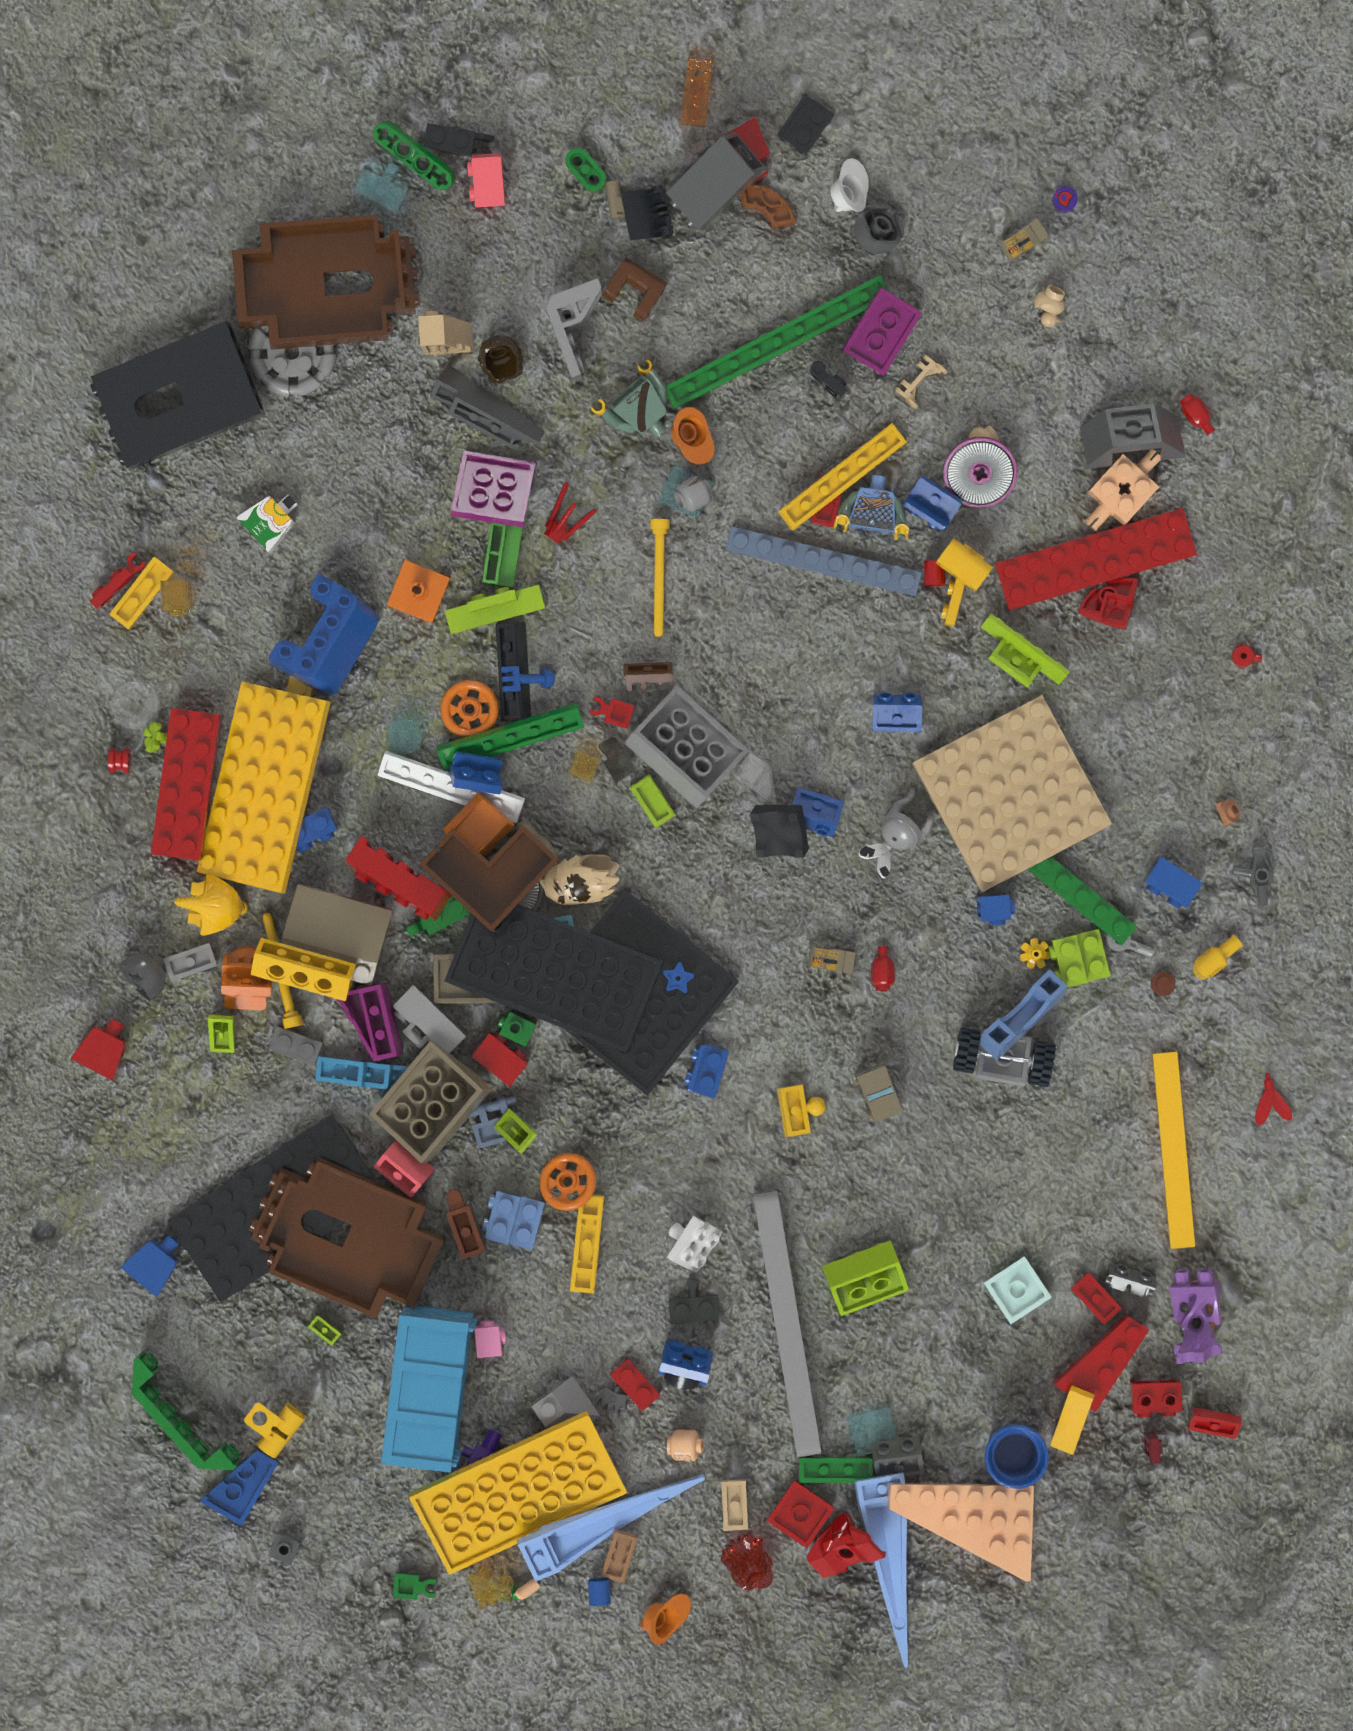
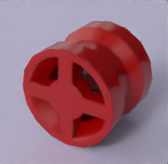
M109 749V773H115L117 770L130 773V749H124L123 751Z

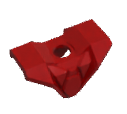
M843 1513L838 1515L818 1536L806 1558L808 1563L823 1578H827L848 1571L850 1565L862 1561L872 1563L886 1557V1552L879 1549L868 1533L855 1527L852 1516L849 1513ZM848 1549L844 1555L839 1550Z

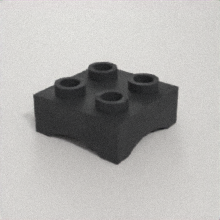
M755 805L750 813V818L755 832L757 858L776 855L804 858L809 850L802 805Z

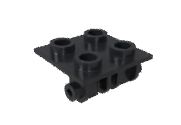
M662 185L654 186L653 189L620 192L630 241L673 236L671 230L673 225H671L669 216L671 213L667 210L669 204H666V189H663Z

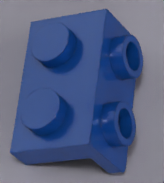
M922 475L903 506L906 507L910 514L927 520V523L932 528L945 531L963 503V500Z

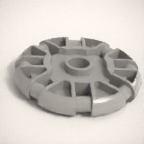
M268 326L256 327L248 344V351H250L251 359L248 361L255 378L259 382L262 381L269 391L290 397V394L303 396L322 386L320 383L326 377L329 378L336 361V355L333 350L335 345L298 348V357L290 360L285 355L287 349L271 350L269 338L265 336L268 332ZM316 347H324V355L317 356ZM261 350H267L268 359H260ZM314 365L319 371L312 377L307 372ZM272 369L279 373L274 379L268 374ZM298 377V384L290 385L289 378Z

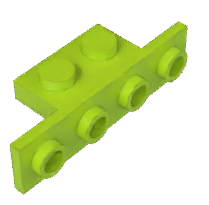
M539 585L517 591L504 587L495 590V595L486 597L485 593L472 596V601L467 602V605L445 610V615L450 633L455 634L545 609Z
M990 614L981 625L982 629L1000 641L988 659L1027 688L1039 671L1058 685L1070 673V671L1064 668L1063 664L1053 660L1040 647L1034 646L1021 633L1015 632L1002 619Z

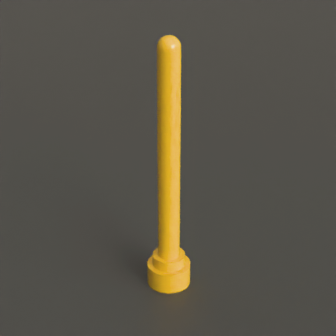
M650 519V529H652V534H655L654 635L661 637L664 628L665 534L670 529V519Z
M265 913L263 915V922L267 939L278 942L272 915ZM278 983L286 1014H283L284 1019L282 1020L284 1029L304 1025L302 1016L298 1014V1011H295L290 987Z

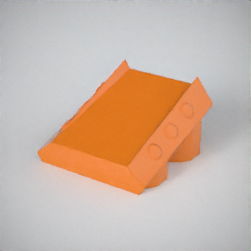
M479 792L445 826L444 832L447 835L453 828L485 857L514 827V824L488 798Z

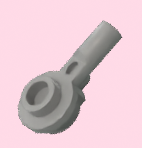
M1107 935V944L1114 951H1124L1128 948L1150 958L1154 953V948L1132 940L1131 936L1121 946Z

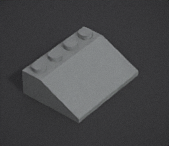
M677 685L624 742L695 808L702 804L749 752L742 743Z

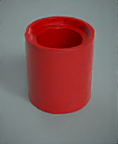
M937 560L924 561V586H946V570L935 563Z

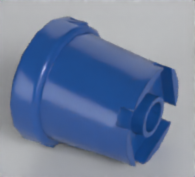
M1008 1424L1000 1427L990 1435L985 1448L984 1461L988 1473L997 1483L1007 1488H1026L1041 1479L1048 1467L1049 1452L1046 1442L1032 1428L1026 1425Z

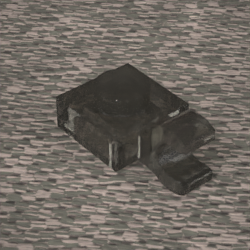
M614 736L598 745L600 751L608 759L603 763L616 783L637 770L625 750L623 749L619 752V742Z

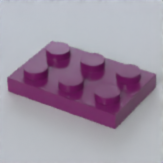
M879 287L841 350L884 376L922 315V312L882 287Z

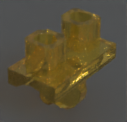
M482 1565L475 1575L469 1574L467 1581L471 1583L470 1588L475 1590L473 1598L479 1600L478 1607L486 1609L489 1604L496 1606L498 1600L510 1604L513 1599L511 1590L514 1584L511 1576L501 1574L497 1583L491 1582L490 1580L494 1574L493 1571Z

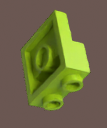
M1099 929L1051 940L1052 946H1049L1048 950L1051 961L1056 960L1058 970H1054V974L1067 985V988L1111 976Z

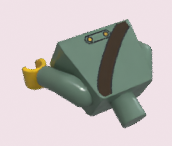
M645 360L649 368L642 370L637 365L641 376L608 405L601 399H598L603 405L600 411H596L593 407H591V410L596 415H603L602 418L617 430L627 433L637 431L643 434L649 429L655 437H658L666 430V426L660 420L667 413L664 407L667 403L666 387L657 373L652 372L651 362Z

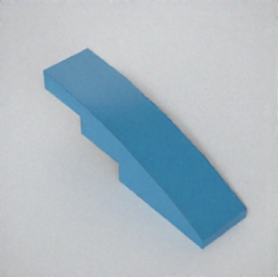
M318 1056L315 1081L388 1090L409 1066Z

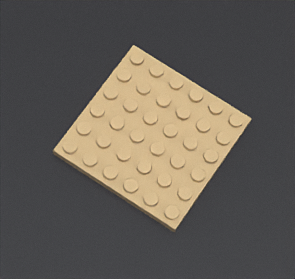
M1043 695L912 763L981 893L1112 825Z

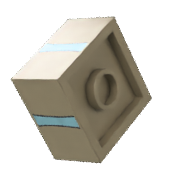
M883 1063L856 1073L857 1079L853 1080L855 1086L860 1085L870 1111L866 1113L868 1119L873 1118L876 1123L903 1112Z

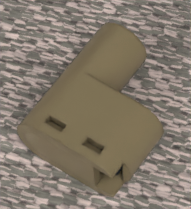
M619 181L606 182L605 189L611 220L624 219L625 213Z

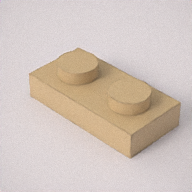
M746 1479L721 1480L724 1531L748 1530Z

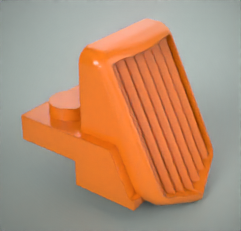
M245 945L228 954H223L221 994H225L224 1006L227 1009L264 1010L266 1008V998L271 996V980L251 975L256 948L250 945Z

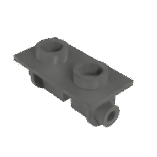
M1109 1263V1274H1106L1104 1280L1108 1287L1125 1292L1126 1286L1129 1284L1131 1285L1130 1294L1147 1298V1296L1152 1297L1153 1291L1156 1290V1276L1147 1271L1139 1272L1129 1269L1124 1264Z

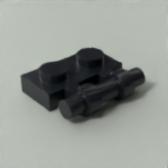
M822 361L813 362L810 369L811 376L831 396L840 402L847 394V383L837 374L834 377L830 373L828 374Z

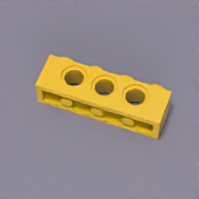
M261 938L254 954L251 975L346 1001L352 986L356 964Z

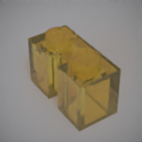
M185 579L160 581L162 611L169 613V616L187 617L186 612H193L191 582Z

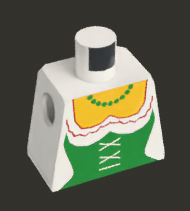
M289 494L278 504L272 497L268 496L240 514L237 519L271 554L295 522L287 514L298 504Z

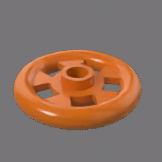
M463 680L453 684L445 692L440 705V713L449 731L465 738L492 729L498 718L499 704L496 695L486 684L476 680ZM469 690L478 691V699L468 697ZM455 695L462 697L458 707L451 704ZM481 703L489 704V713H481ZM469 704L474 706V712L471 714L465 711V707ZM456 713L464 720L459 725L452 719V716ZM479 718L482 725L471 729L469 721Z
M563 1153L553 1157L544 1166L540 1175L539 1185L541 1194L549 1205L558 1210L571 1211L582 1207L590 1200L596 1188V1174L592 1164L585 1157L576 1153ZM568 1162L577 1164L576 1171L567 1169ZM555 1168L561 1171L556 1180L550 1178ZM580 1175H586V1185L580 1186ZM568 1178L572 1179L570 1186L565 1185V1181ZM556 1186L562 1192L557 1198L551 1192ZM577 1191L579 1197L570 1201L568 1194Z

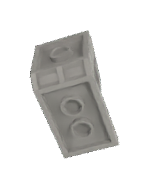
M598 278L552 295L546 307L549 320L573 383L581 381V373L585 371L580 356L575 357L573 354V350H576V345L571 332L585 326L603 293ZM569 314L571 318L565 319L564 315Z

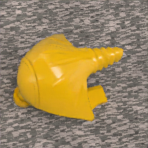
M210 873L206 874L204 881L199 883L192 882L191 895H195V897H179L174 901L176 906L186 910L189 909L188 923L200 927V935L202 936L228 928L235 923L240 915H244L248 911L247 903L241 900L238 892L228 883Z

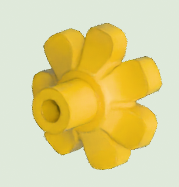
M1032 938L1030 945L1023 943L1021 950L1025 953L1019 955L1020 960L1023 962L1028 961L1026 967L1029 969H1033L1035 964L1038 968L1045 967L1044 959H1050L1049 952L1045 951L1048 948V944L1045 941L1038 944L1037 938Z

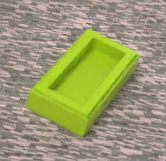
M650 774L629 787L655 828L676 816Z

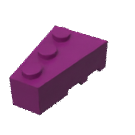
M387 982L351 990L346 1001L336 999L346 1012L348 1020L352 1022L357 1030L359 1038L373 1061L404 1054Z

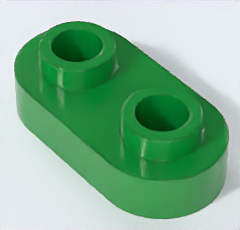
M581 148L571 149L565 157L567 169L587 191L598 192L602 190L606 183L604 171L585 150ZM575 158H580L582 160V164L576 166L573 164V160ZM592 176H596L599 179L596 184L589 182Z

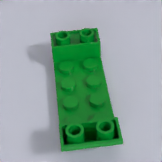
M145 1351L141 1352L133 1362L132 1396L196 1468L233 1470L236 1468L241 1459L238 1457L240 1456L239 1451L232 1444L228 1446L224 1442L210 1455L207 1444L202 1439L197 1440L192 1435L193 1429L186 1421L183 1420L181 1422L175 1414L177 1412L169 1402L164 1403L159 1398L161 1394L153 1384L148 1385L146 1383L160 1368L157 1366L159 1362L150 1352L147 1354Z

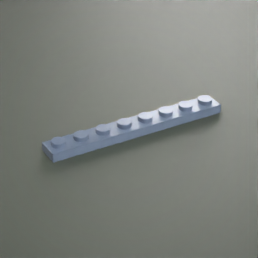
M732 526L726 547L728 552L914 597L917 595L922 572Z

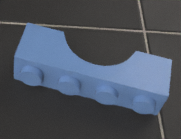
M1049 969L1031 987L1027 995L1011 1012L1003 1018H998L981 1034L980 1045L993 1058L998 1060L1065 996L1067 985Z

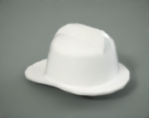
M851 158L843 162L839 179L831 186L830 193L836 212L851 210L861 212L866 207L869 179L864 166L856 159Z

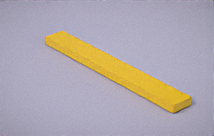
M1177 1051L1152 1054L1170 1249L1195 1247Z

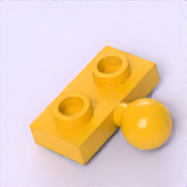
M803 1084L778 1088L777 1093L785 1137L811 1133L808 1113L813 1116L822 1115L826 1110L825 1101L820 1097H812L806 1103Z

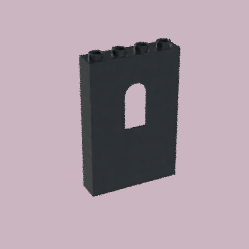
M226 321L91 376L93 382L90 384L92 392L96 398L99 397L102 405L99 407L100 413L104 420H108L111 428L108 430L109 436L113 443H117L120 451L117 452L118 459L121 465L126 466L128 469H135L266 415L231 323ZM176 382L184 405L150 419H143L137 415L135 403L139 397Z

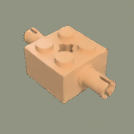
M1149 449L1137 464L1122 454L1087 492L1099 504L1094 512L1084 520L1089 526L1097 519L1091 526L1094 531H1097L1110 515L1119 523L1125 525L1159 488L1148 475L1154 466L1161 461L1159 454L1150 461V458L1156 453L1154 449ZM1118 485H1126L1128 487L1126 490L1128 494H1119L1120 487Z

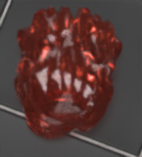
M751 1533L743 1534L742 1537L739 1535L737 1536V1543L734 1539H731L729 1544H726L725 1548L722 1549L720 1560L731 1572L732 1579L739 1587L746 1591H752L754 1588L764 1589L771 1585L773 1582V1563L764 1550L762 1537L755 1538Z

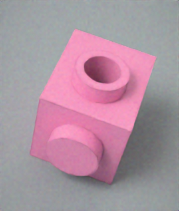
M494 1320L479 1322L480 1326L475 1327L477 1358L502 1356V1344H506L505 1329L501 1330L500 1324H494Z

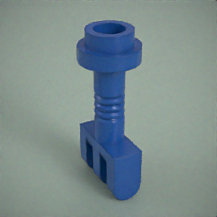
M519 666L501 667V673H510L511 675L502 677V682H511V686L502 687L503 692L521 691L520 684L540 683L542 688H549L555 682L554 672L549 669H541L540 674H519Z

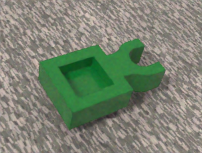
M395 1572L393 1598L417 1600L418 1593L428 1598H435L436 1592L428 1591L426 1586L428 1584H436L437 1578L419 1580L420 1574Z

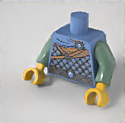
M879 475L871 476L870 488L860 487L859 491L852 492L845 499L833 524L834 529L837 524H842L845 527L843 532H846L848 527L889 534L894 533L895 540L898 539V534H904L906 540L909 539V527L907 526L906 513L900 499L894 497V492L884 491L886 477Z

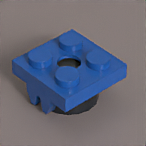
M666 1340L658 1374L664 1375V1379L669 1384L681 1389L697 1388L699 1382L700 1385L706 1386L713 1352L703 1347L687 1346L680 1341Z

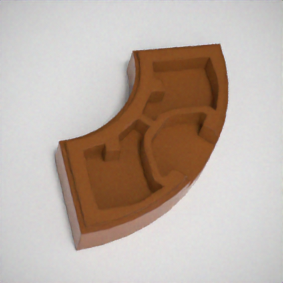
M751 184L741 194L743 210L752 209L762 213L769 220L772 229L796 224L793 211L785 199L768 187Z

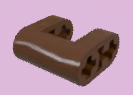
M626 257L606 287L602 297L613 303L626 283L645 294L633 315L644 323L668 283Z

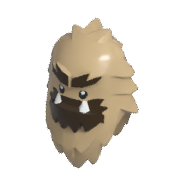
M589 854L580 857L575 855L568 861L565 858L561 863H556L545 875V878L540 880L546 897L561 905L598 902L615 891V887L612 886L620 879L613 874L620 865L617 862L610 861L611 857L607 855Z

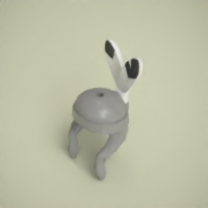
M916 788L910 789L907 796L895 802L888 814H886L882 823V835L885 842L883 844L865 846L858 853L863 859L878 857L877 871L882 878H886L890 873V850L892 847L898 850H905L917 845L930 832L933 820L939 815L937 809L932 810L920 831L918 826L909 817L898 812L914 799Z

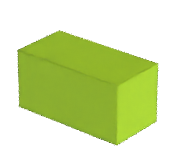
M320 1314L308 1326L331 1346L342 1334V1331Z

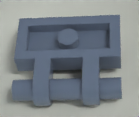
M504 1095L498 1097V1100L485 1104L483 1101L470 1115V1118L479 1115L481 1120L480 1123L472 1125L478 1149L507 1141L494 1128L501 1117L489 1120L487 1113L501 1109L503 1116L509 1109L508 1107L517 1105L515 1095L505 1097ZM520 1111L516 1112V1114L521 1118Z

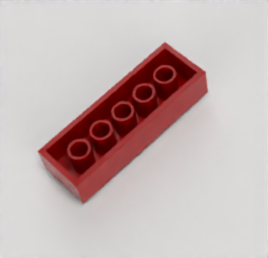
M171 708L151 854L201 861L209 820L222 715Z

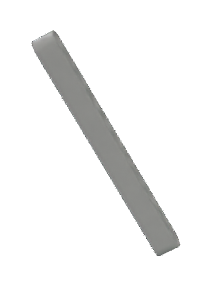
M776 1190L753 1194L797 1458L821 1454L778 1192Z

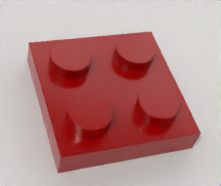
M794 1479L766 1520L796 1542L808 1548L835 1507Z

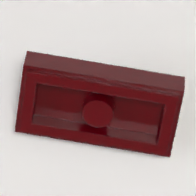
M1153 1431L1145 1432V1456L1152 1464L1161 1463L1160 1454H1163L1162 1440Z

